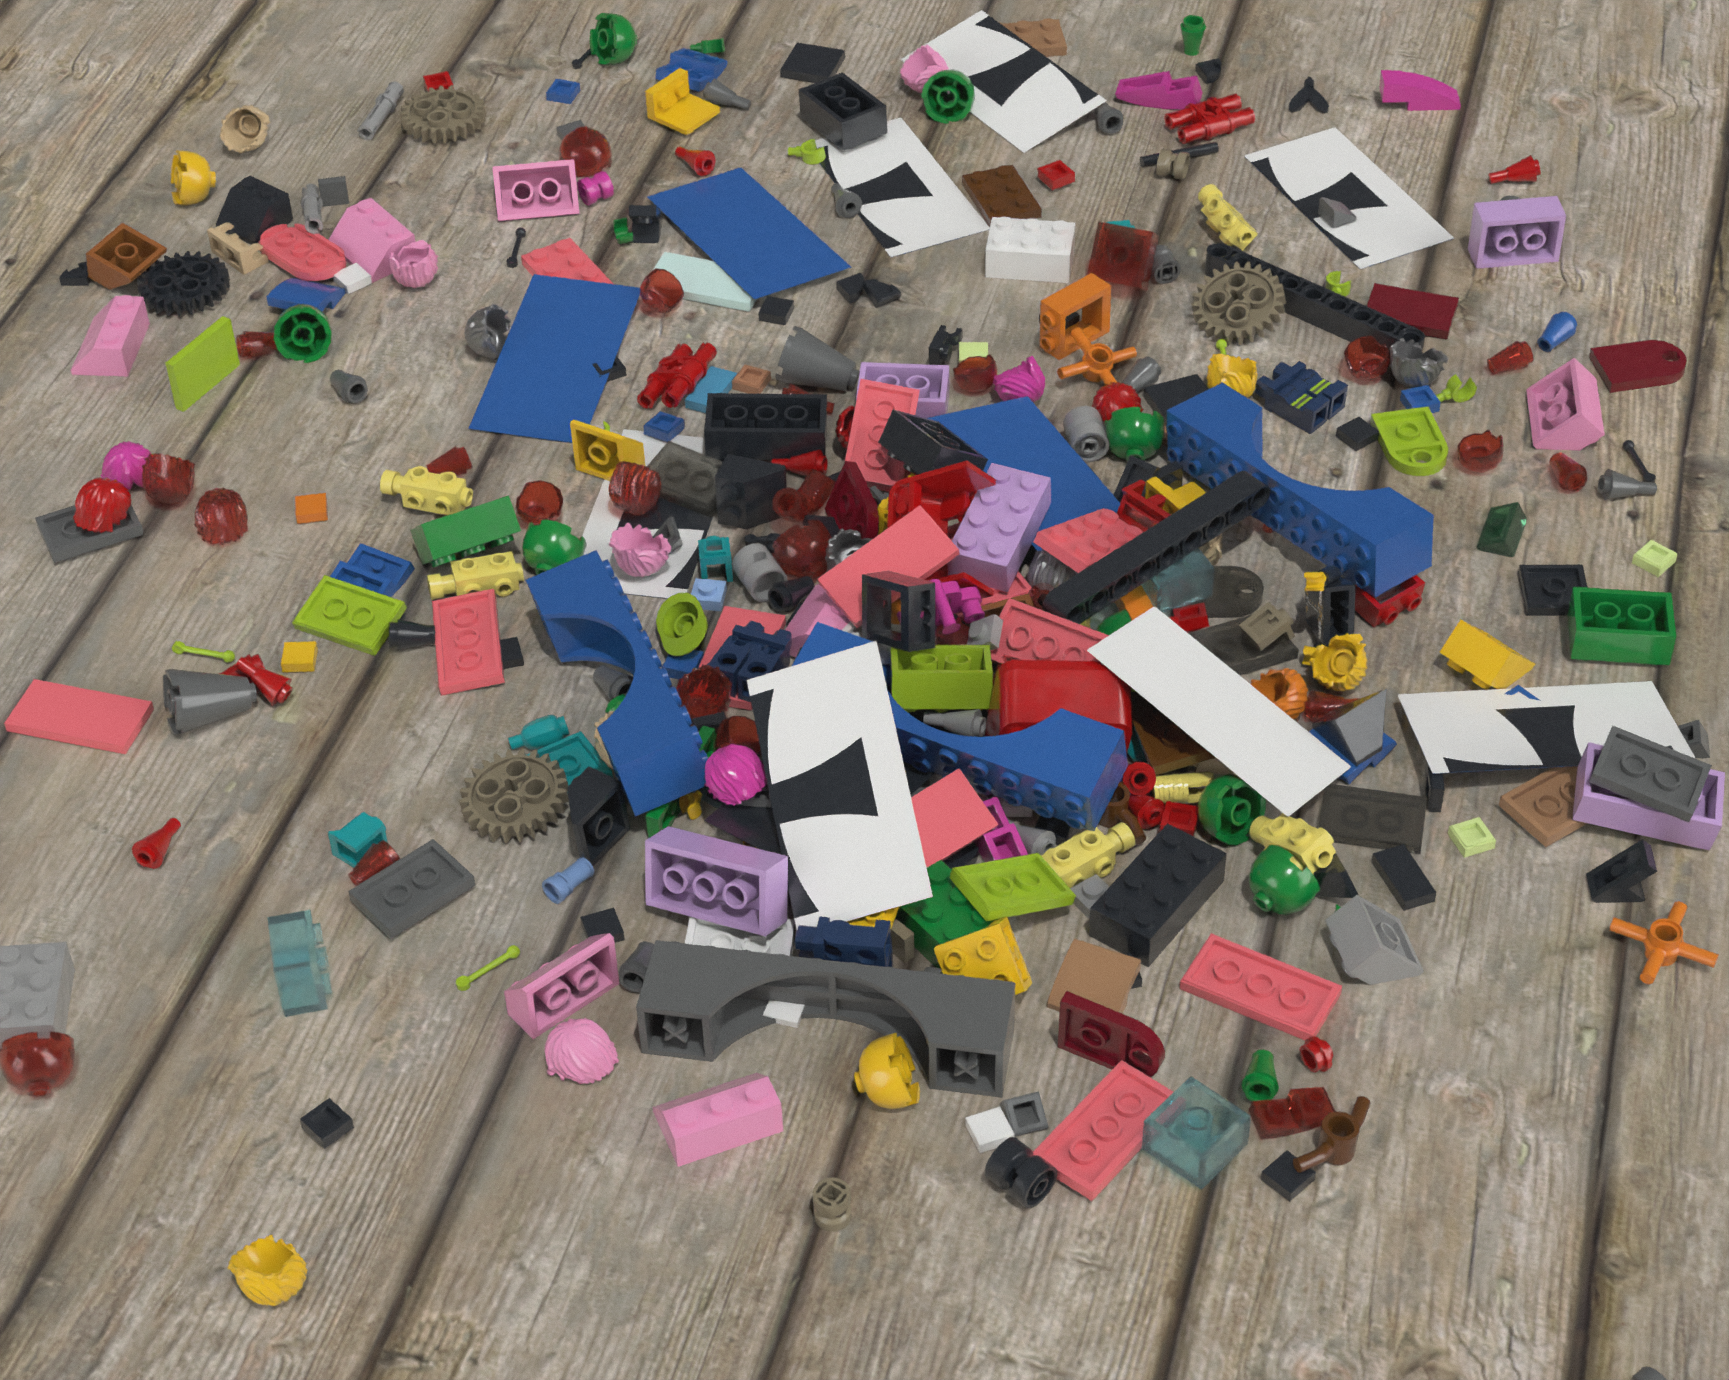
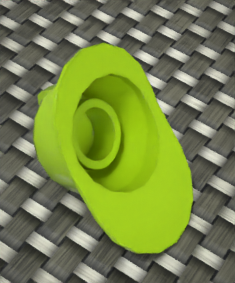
M689 593L672 595L663 602L657 613L656 624L663 647L668 654L674 657L684 656L692 652L700 645L707 633V617L703 612L700 602L694 595Z

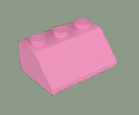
M574 159L492 167L498 222L580 214Z
M372 198L361 200L346 209L328 240L344 250L346 261L350 265L357 263L368 272L373 283L392 274L389 259L391 253L394 252L398 256L403 246L407 247L413 241L415 242V235Z
M130 295L115 296L93 318L71 368L72 375L129 376L150 325L144 297Z
M1575 358L1526 389L1532 441L1536 449L1580 451L1589 444L1597 442L1600 437L1605 435L1597 380Z
M819 584L815 585L785 629L792 634L790 656L795 658L817 622L842 630L850 622Z
M610 933L590 936L583 942L572 946L567 952L556 959L545 963L526 978L512 984L510 988L504 991L508 1015L532 1039H535L619 985L614 937Z
M754 1073L653 1107V1113L678 1167L783 1132L781 1102L769 1077L759 1073Z

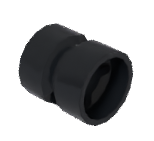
M1010 1137L1004 1140L991 1154L985 1167V1176L1002 1190L1009 1189L1010 1196L1025 1208H1033L1043 1201L1051 1191L1057 1178V1169L1040 1155L1033 1156V1151L1019 1139Z

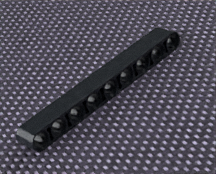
M1213 243L1207 247L1206 276L1213 278L1214 269L1220 273L1224 272L1223 267L1225 264L1230 269H1234L1235 262L1239 263L1240 268H1244L1245 264L1250 262L1251 269L1261 264L1262 272L1270 269L1272 276L1277 275L1279 284L1283 285L1286 299L1284 304L1285 313L1389 360L1391 345L1395 344L1396 341H1400L1401 338L1406 343L1412 339L1414 343H1419L1423 353L1425 334L1413 326L1227 244Z
M1247 471L1238 472L1051 590L1043 601V611L1081 624L1262 508L1270 497V487Z

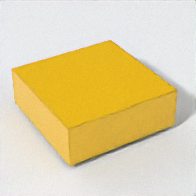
M284 642L281 659L282 672L315 671L318 652L317 642Z

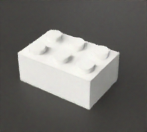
M992 217L986 245L985 277L1069 283L1075 249V223L1062 220L1043 221L1033 218Z

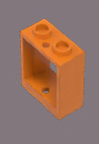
M1090 273L1041 300L1040 348L1056 359L1061 360L1080 349L1071 335V331L1074 328L1080 327L1090 343L1109 333L1111 285ZM1082 308V320L1065 329L1066 316Z

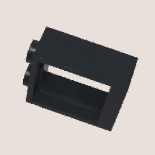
M889 570L862 574V638L877 641V643L907 652L935 648V582ZM891 590L901 593V633L893 631L891 627ZM924 611V616L921 618V612Z

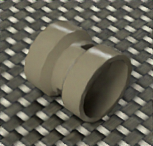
M1162 148L1157 161V175L1164 177L1174 175L1176 179L1184 180L1189 168L1190 154L1185 152L1176 154L1172 153L1169 149Z
M826 1178L819 1181L813 1189L814 1220L816 1225L826 1231L836 1232L842 1230L849 1225L852 1217L851 1190L849 1185L838 1178Z

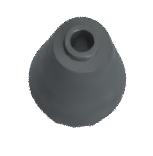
M794 326L793 331L796 335L795 337L789 335L778 363V366L783 368L782 375L776 373V381L847 391L849 386L855 387L860 373L859 370H856L857 364L803 328Z
M177 669L165 670L166 674L163 675L164 707L168 708L170 715H173L172 718H167L169 729L173 735L182 734L251 709L252 702L257 700L255 684L249 683L247 677Z

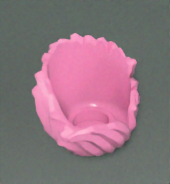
M929 45L917 48L909 56V59L905 61L900 69L904 84L922 93L924 84L928 79L941 70H948L944 58Z
M424 240L413 241L407 247L403 246L398 256L394 252L391 253L389 258L390 268L393 277L399 284L416 289L424 287L433 280L438 270V255L430 248L431 244Z
M626 523L624 527L614 530L611 534V542L609 543V546L613 548L612 553H614L619 567L628 575L642 578L658 572L665 565L666 560L669 558L668 554L672 549L668 539L664 538L662 534L652 538L651 531L647 527L642 528L639 524L632 528L630 523Z
M569 1018L568 1021L558 1024L548 1035L545 1043V1057L548 1066L547 1074L552 1076L557 1073L561 1081L569 1078L579 1084H589L590 1082L593 1084L595 1080L601 1081V1077L609 1075L614 1070V1064L619 1062L615 1044L611 1042L607 1033L594 1021L586 1018L578 1020Z

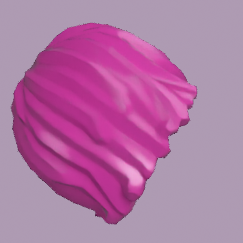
M1033 356L1027 357L1026 361L1021 362V365L994 376V390H996L1003 401L1028 396L1035 403L1044 393L1045 376Z
M123 441L113 446L103 459L102 474L100 476L103 479L106 477L112 480L116 479L123 483L127 489L131 490L133 483L145 488L148 484L154 483L162 474L161 470H157L159 463L155 462L148 449L140 445V443Z
M730 744L724 746V748H719L711 754L705 764V786L710 788L708 790L709 794L713 793L714 799L718 798L726 803V805L732 804L735 806L736 804H741L742 801L754 797L757 792L762 791V788L767 784L765 769L761 759L752 749L746 746Z

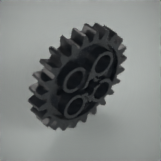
M186 251L184 256H180L178 252H175L173 258L165 255L164 261L157 260L154 262L155 266L147 268V272H143L140 275L141 278L137 279L139 297H144V302L147 304L148 309L155 308L156 313L165 310L167 316L172 314L173 311L177 312L178 316H181L183 311H187L192 315L194 309L203 312V306H214L213 300L222 301L221 295H227V288L230 287V277L225 263H220L218 257L212 259L210 253L202 257L201 251H198L195 255H190V252Z

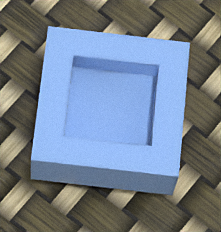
M695 578L691 595L697 598L703 610L721 611L727 592L726 581Z

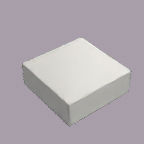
M357 263L341 269L333 277L334 282L341 288H345L347 294L372 284L371 275Z
M769 1000L763 1016L775 1018L777 1024L798 1028L805 1005Z
M1001 1107L966 1117V1127L979 1153L995 1149L1004 1140L1015 1137Z

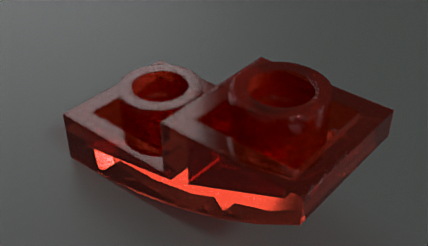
M1324 1087L1290 1089L1286 1099L1252 1101L1248 1110L1261 1140L1312 1130L1322 1125V1120L1326 1115L1336 1112Z

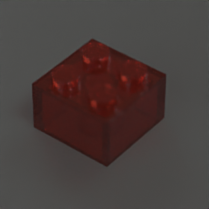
M1098 221L1087 275L1093 273L1108 284L1147 291L1159 235L1152 231Z

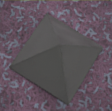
M670 516L654 534L653 538L662 534L664 538L668 539V543L672 547L671 552H673L683 543L674 517Z

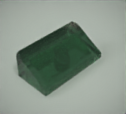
M1519 502L1490 508L1476 546L1479 551L1506 557L1515 556L1527 522L1526 515Z

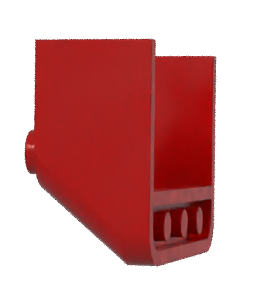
M963 461L901 479L892 486L889 492L887 529L915 508L921 506L948 536V521L957 519L966 512L969 506V493L995 486L996 479L969 461ZM947 564L925 579L927 581L938 579L941 582L956 581L960 588L977 587L982 599L991 597L994 593L993 589L965 572L947 575Z
M1010 660L998 668L986 721L985 737L1004 735L1026 729L1045 720L1062 708L1124 730L1126 753L1128 752L1132 736L1131 687L1100 661Z

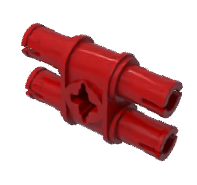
M1237 93L1223 98L1209 97L1207 100L1199 103H1188L1184 109L1166 113L1164 121L1169 130L1178 128L1179 141L1182 144H1186L1197 139L1211 140L1212 137L1221 134H1232L1235 128L1253 124L1255 122V113L1251 107L1241 109V98L1239 95L1237 96Z
M708 342L706 345L702 343L693 355L692 349L687 344L682 343L681 345L679 343L671 355L663 357L655 372H652L647 377L646 387L637 396L639 405L645 409H648L649 406L651 409L661 396L665 406L676 408L685 395L691 394L695 390L697 382L706 376L708 364L717 355L716 348Z

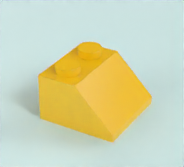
M574 419L570 422L576 470L627 487L645 467L644 446L642 442Z
M1461 619L1440 650L1441 654L1449 658L1446 663L1448 666L1461 674L1465 670L1472 673L1474 677L1471 681L1485 690H1489L1491 686L1496 689H1506L1535 666V663L1489 633Z

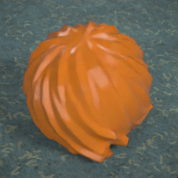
M1283 668L1282 670L1269 669L1267 674L1261 673V680H1251L1250 684L1292 719H1296L1304 711L1305 702L1308 701V688L1301 674L1297 673L1296 670Z

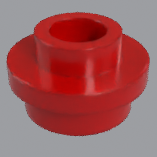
M1316 1036L1306 1039L1305 1044L1300 1047V1056L1305 1066L1314 1073L1329 1070L1332 1067L1333 1051L1330 1045L1325 1040H1321Z

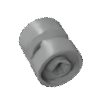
M1079 406L1068 412L1063 420V427L1070 446L1086 463L1101 459L1109 449V441L1099 411L1090 406Z
M760 543L747 545L734 556L732 569L756 601H769L768 591L772 588L773 584L787 581L785 572L766 546Z

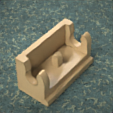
M224 223L214 229L212 227L207 229L212 253L243 275L269 262L266 254L258 252V250L260 251L263 248L261 244L254 243L249 246L239 239L236 233L225 234L227 230H231L234 227L231 223Z

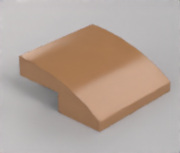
M1074 938L1055 979L1047 1001V1008L1060 1011V1000L1065 992L1069 991L1123 1013L1127 1005L1128 993L1141 969V960Z

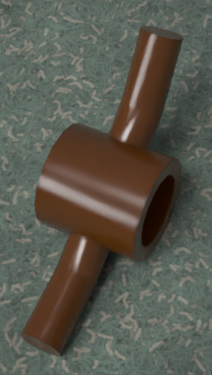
M1119 782L1098 824L1111 828L1123 822L1131 829L1135 837V844H1141L1146 840V835L1137 818L1128 810L1129 789L1126 785Z
M1359 1096L1355 1101L1351 1114L1337 1111L1326 1115L1322 1120L1317 1149L1293 1159L1296 1171L1301 1173L1325 1161L1333 1165H1343L1350 1162L1355 1155L1360 1127L1365 1121L1371 1104L1370 1100L1364 1096Z

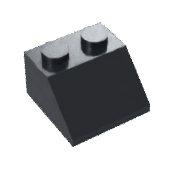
M248 176L230 188L216 221V227L224 223H231L234 227L231 230H227L226 233H236L239 239L250 245L259 243L261 241L260 236L267 229L279 224L288 225L293 221L289 193L253 176Z
M727 454L715 475L718 524L750 529L787 516L786 466Z
M588 766L578 777L573 779L567 790L571 822L579 856L586 858L594 866L631 826L621 781Z

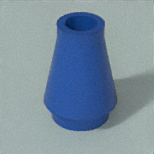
M1567 312L1554 314L1543 334L1537 340L1540 349L1550 352L1554 347L1574 336L1577 328L1576 319Z

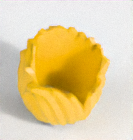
M1218 353L1212 355V358L1209 359L1211 363L1207 366L1209 389L1224 383L1246 398H1249L1255 390L1257 381L1256 361L1249 358L1242 359L1240 356L1236 358L1227 354Z
M1347 633L1340 636L1336 635L1330 639L1328 647L1323 644L1318 646L1312 658L1309 659L1312 665L1313 678L1317 679L1318 683L1326 686L1327 689L1335 691L1354 689L1360 684L1362 678L1366 676V669L1368 668V660L1364 651L1366 644L1360 642L1363 640L1361 634Z
M273 1235L266 1236L265 1239L258 1238L257 1241H253L250 1245H245L243 1250H239L237 1254L231 1256L227 1267L235 1275L240 1289L247 1298L258 1304L270 1306L279 1305L282 1301L287 1302L291 1296H295L302 1289L308 1271L306 1262L296 1252L293 1244H285L282 1238L276 1243Z

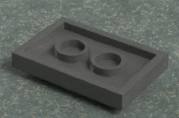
M75 505L35 517L37 527L54 563L143 535L141 523L132 505L127 510L126 519L120 521V526L113 524L112 532H89L87 529L76 527L73 519L76 512Z
M1612 725L1589 782L1689 823L1712 765Z
M432 839L348 892L350 901L391 939L474 887L475 879L464 866Z

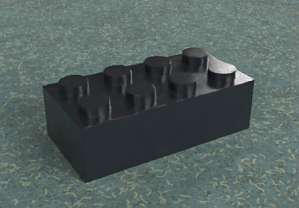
M708 393L704 429L706 459L724 460L727 454L755 460L790 459L791 457L819 449L822 451L823 456H826L827 394Z
M1167 823L1090 908L1089 936L1122 954L1131 952L1134 958L1141 960V964L1149 967L1224 882L1227 853Z

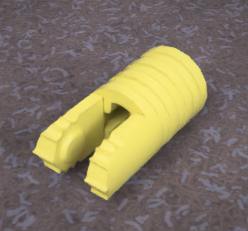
M1213 773L1156 775V783L1151 790V797L1163 801L1164 805L1166 801L1182 804L1199 803L1200 795L1204 789L1188 788L1207 786L1213 780Z

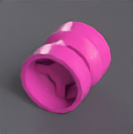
M605 171L594 174L593 178L585 177L577 181L578 193L585 205L589 206L596 203L599 198L607 199L614 195L613 184Z

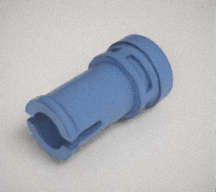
M580 857L564 871L557 872L542 882L543 891L552 902L560 904L568 895L573 893L575 887L594 875V868L586 858Z

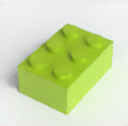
M935 645V648L912 652L891 647V696L906 712H915L918 709H932L935 712H948L951 709H965L967 711L989 709L993 687L990 645Z

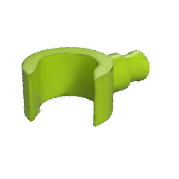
M815 139L807 140L801 146L788 148L789 156L802 157L803 162L806 164H818L826 158L824 147L817 149Z
M1341 271L1330 272L1326 276L1325 288L1342 296L1349 295L1351 281L1339 284Z
M1455 374L1448 380L1446 389L1436 396L1440 402L1453 398L1454 401L1461 403L1468 401L1475 395L1477 386L1470 377L1466 384L1459 389L1462 382Z

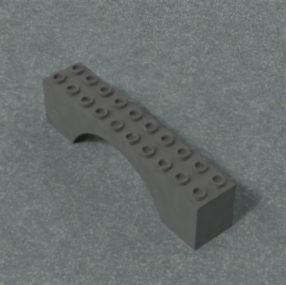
M655 940L636 1005L641 1052L643 1054L713 1062L726 1048L740 1038L760 1028L776 1023L775 1018L763 1016L768 1001L773 1000L805 1005L801 1013V1019H836L865 1026L884 1036L897 1033V1037L901 1036L904 1039L911 1057L924 1074L929 1089L1003 1097L1015 1028V982Z

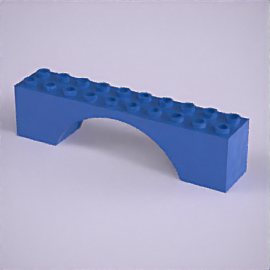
M1218 384L1167 410V456L1171 463L1177 461L1183 466L1185 472L1210 489H1213L1240 471H1247L1269 486L1271 490L1270 497L1265 505L1251 514V516L1325 565L1337 566L1343 577L1373 597L1386 592L1432 566L1434 521L1432 513L1390 487L1374 490H1335L1309 485L1280 473L1263 459L1262 407L1226 384Z
M597 550L526 579L544 628L561 663L570 661L603 662L620 667L634 675L624 700L597 729L615 775L621 781L622 790L635 816L705 787V764L708 757L704 750L699 751L701 744H703L700 734L695 725L690 726L692 721L685 705L680 707L682 702L675 686L670 687L672 683L665 667L660 668L662 664L655 648L651 649L652 645L646 631L643 630L636 612H633L631 603L627 595L624 594L617 576L615 577L608 559L602 561Z
M817 622L792 666L873 641ZM888 691L903 762L911 764L921 772L930 771L941 775L943 778L960 768L971 786L978 793L983 795L993 794L1003 798L1010 805L1028 807L1046 818H1058L1075 829L1081 830L1085 828L1095 831L1128 766L1124 730L1062 708L1045 720L1013 733L986 737L963 736L944 732L924 724L906 712Z

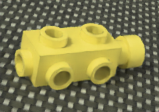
M1208 184L1204 186L1198 194V200L1204 206L1201 211L1208 218L1206 224L1218 233L1220 231L1221 234L1218 237L1229 246L1235 245L1243 251L1258 235L1257 232L1242 217L1241 213L1222 198V192L1215 185Z
M417 466L408 469L405 476H402L397 471L385 470L380 480L381 493L393 496L397 495V493L401 494L403 507L450 515L465 510L466 506H470L473 499V490L467 488L466 479L457 478L453 472L436 474L428 472L425 467Z
M512 551L451 561L450 575L440 576V573L427 575L431 600L444 598L445 594L456 593V596L489 589H494L495 594L505 597L513 591L519 590V582L524 581L521 563H515Z
M1283 813L1274 820L1266 816H1259L1250 826L1251 839L1264 845L1263 851L1269 845L1279 846L1293 854L1290 861L1301 871L1307 867L1313 874L1319 868H1326L1336 853L1332 845L1334 843L1332 836L1321 827L1317 829L1310 826L1301 818L1287 817Z
M1120 822L1108 829V834L1106 835L1097 827L1095 831L1085 830L1079 832L1059 846L1048 849L1041 856L1067 886L1072 888L1095 874L1101 878L1110 874L1116 864V852L1123 853L1134 847L1135 837L1131 829L1125 823Z

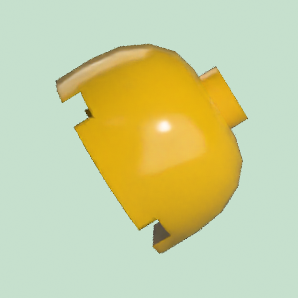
M176 150L177 155L173 156L171 166V184H174L177 192H171L173 202L176 205L197 204L208 196L210 188L215 187L216 174L214 171H210L209 163L203 156L196 152Z
M892 1033L870 1042L864 1048L859 1059V1071L854 1073L855 1083L861 1094L866 1092L874 1104L887 1109L905 1108L919 1103V1082L911 1085V1071L916 1069L904 1039L901 1036L897 1037V1033Z

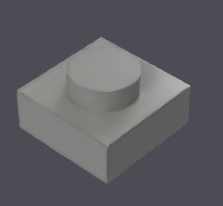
M993 614L970 624L967 645H990V651L999 648L1003 620Z
M1095 874L1070 888L1076 895L1073 904L1090 920V908L1109 886Z

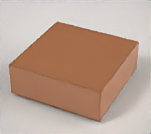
M744 365L732 380V389L744 393L761 394L771 380V371Z

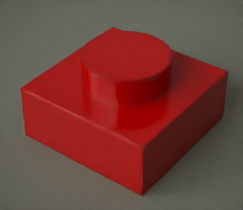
M448 71L423 76L427 92H429L430 87L434 90H439L440 86H443L444 89H448L451 85L454 87Z
M1061 160L1038 168L1037 177L1052 190L1075 182V172Z
M1204 602L1173 609L1174 617L1178 616L1180 627L1188 634L1197 633L1203 628L1210 627Z
M1166 801L1160 823V831L1168 823L1194 836L1199 819L1198 807Z

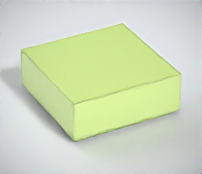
M959 342V368H988V342Z
M1650 540L1633 555L1632 564L1659 577L1676 562L1678 553Z
M1480 817L1451 825L1448 828V836L1464 858L1495 849L1496 839Z

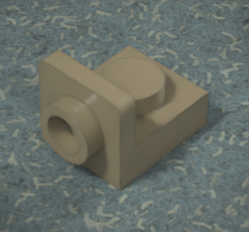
M1270 602L1239 624L1242 633L1260 651L1282 634L1289 640L1295 637L1291 628L1294 622L1290 615L1283 608L1277 610Z

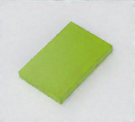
M222 316L165 363L177 410L185 412L240 365L231 319Z
M324 575L292 624L297 630L375 656L389 636V622H397V619L401 618L407 607L404 601Z
M1039 853L952 868L949 877L986 921L1073 905L1076 897L1074 892Z

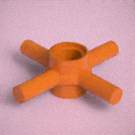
M1076 327L1071 331V335L1084 353L1081 362L1058 368L1057 374L1060 379L1082 374L1085 379L1091 382L1103 381L1105 385L1111 382L1117 383L1111 373L1113 364L1136 358L1137 351L1133 346L1113 352L1105 344L1096 343L1092 345L1082 329Z
M1675 902L1667 919L1655 920L1651 924L1650 929L1616 917L1613 918L1610 931L1644 943L1645 956L1648 960L1640 975V980L1643 983L1652 984L1660 967L1672 965L1677 960L1678 955L1712 968L1715 967L1719 954L1685 943L1683 940V929L1680 924L1687 911L1685 903Z

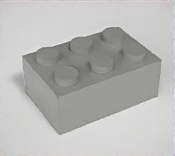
M67 942L0 946V1057L62 1052L75 973Z

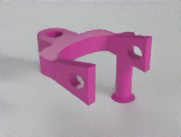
M938 579L930 580L935 582V625L943 624V634H950L960 629L961 625L956 623L953 616L955 613L963 612L964 620L967 624L984 618L985 613L980 605L982 598L977 587L960 588L956 581L941 582ZM898 612L897 617L901 625V612Z

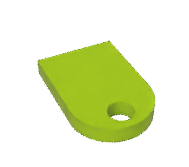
M1429 406L1371 414L1370 424L1379 431V444L1387 461L1394 469L1411 476H1428L1444 468L1448 457V445Z

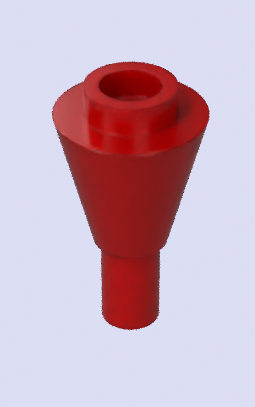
M680 146L675 150V155L685 160L699 176L710 174L715 167V155L709 150H687Z
M1530 155L1505 168V170L1489 173L1488 178L1490 184L1502 181L1536 182L1537 176L1541 175L1538 160H1533Z
M820 449L797 455L790 459H772L771 463L785 465L786 471L818 480L828 470L827 457L823 456Z
M241 657L235 665V668L251 678V681L272 705H275L277 702L284 703L293 690V687L290 686L291 678L261 667L258 668L244 657Z
M1145 762L1128 763L1123 774V784L1126 785L1129 792L1133 795L1149 793L1156 783L1154 769Z
M1130 793L1128 809L1137 818L1141 828L1150 829L1161 822L1165 808L1163 801L1148 795H1133Z
M170 818L161 829L133 844V856L141 866L156 869L162 865L172 836L181 827L180 821L176 818Z

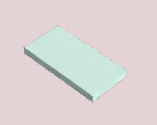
M669 252L663 253L644 283V291L648 293L750 312L757 300H754L716 262Z

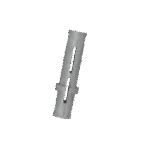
M390 82L384 93L378 95L375 106L357 130L361 138L371 140L387 115L395 110L396 102L404 93V90H401L403 86L400 83Z
M310 183L306 184V188H302L301 207L304 209L305 229L311 234L319 233L318 228L320 231L323 228L321 215L323 202L321 196L319 197V188L315 184Z

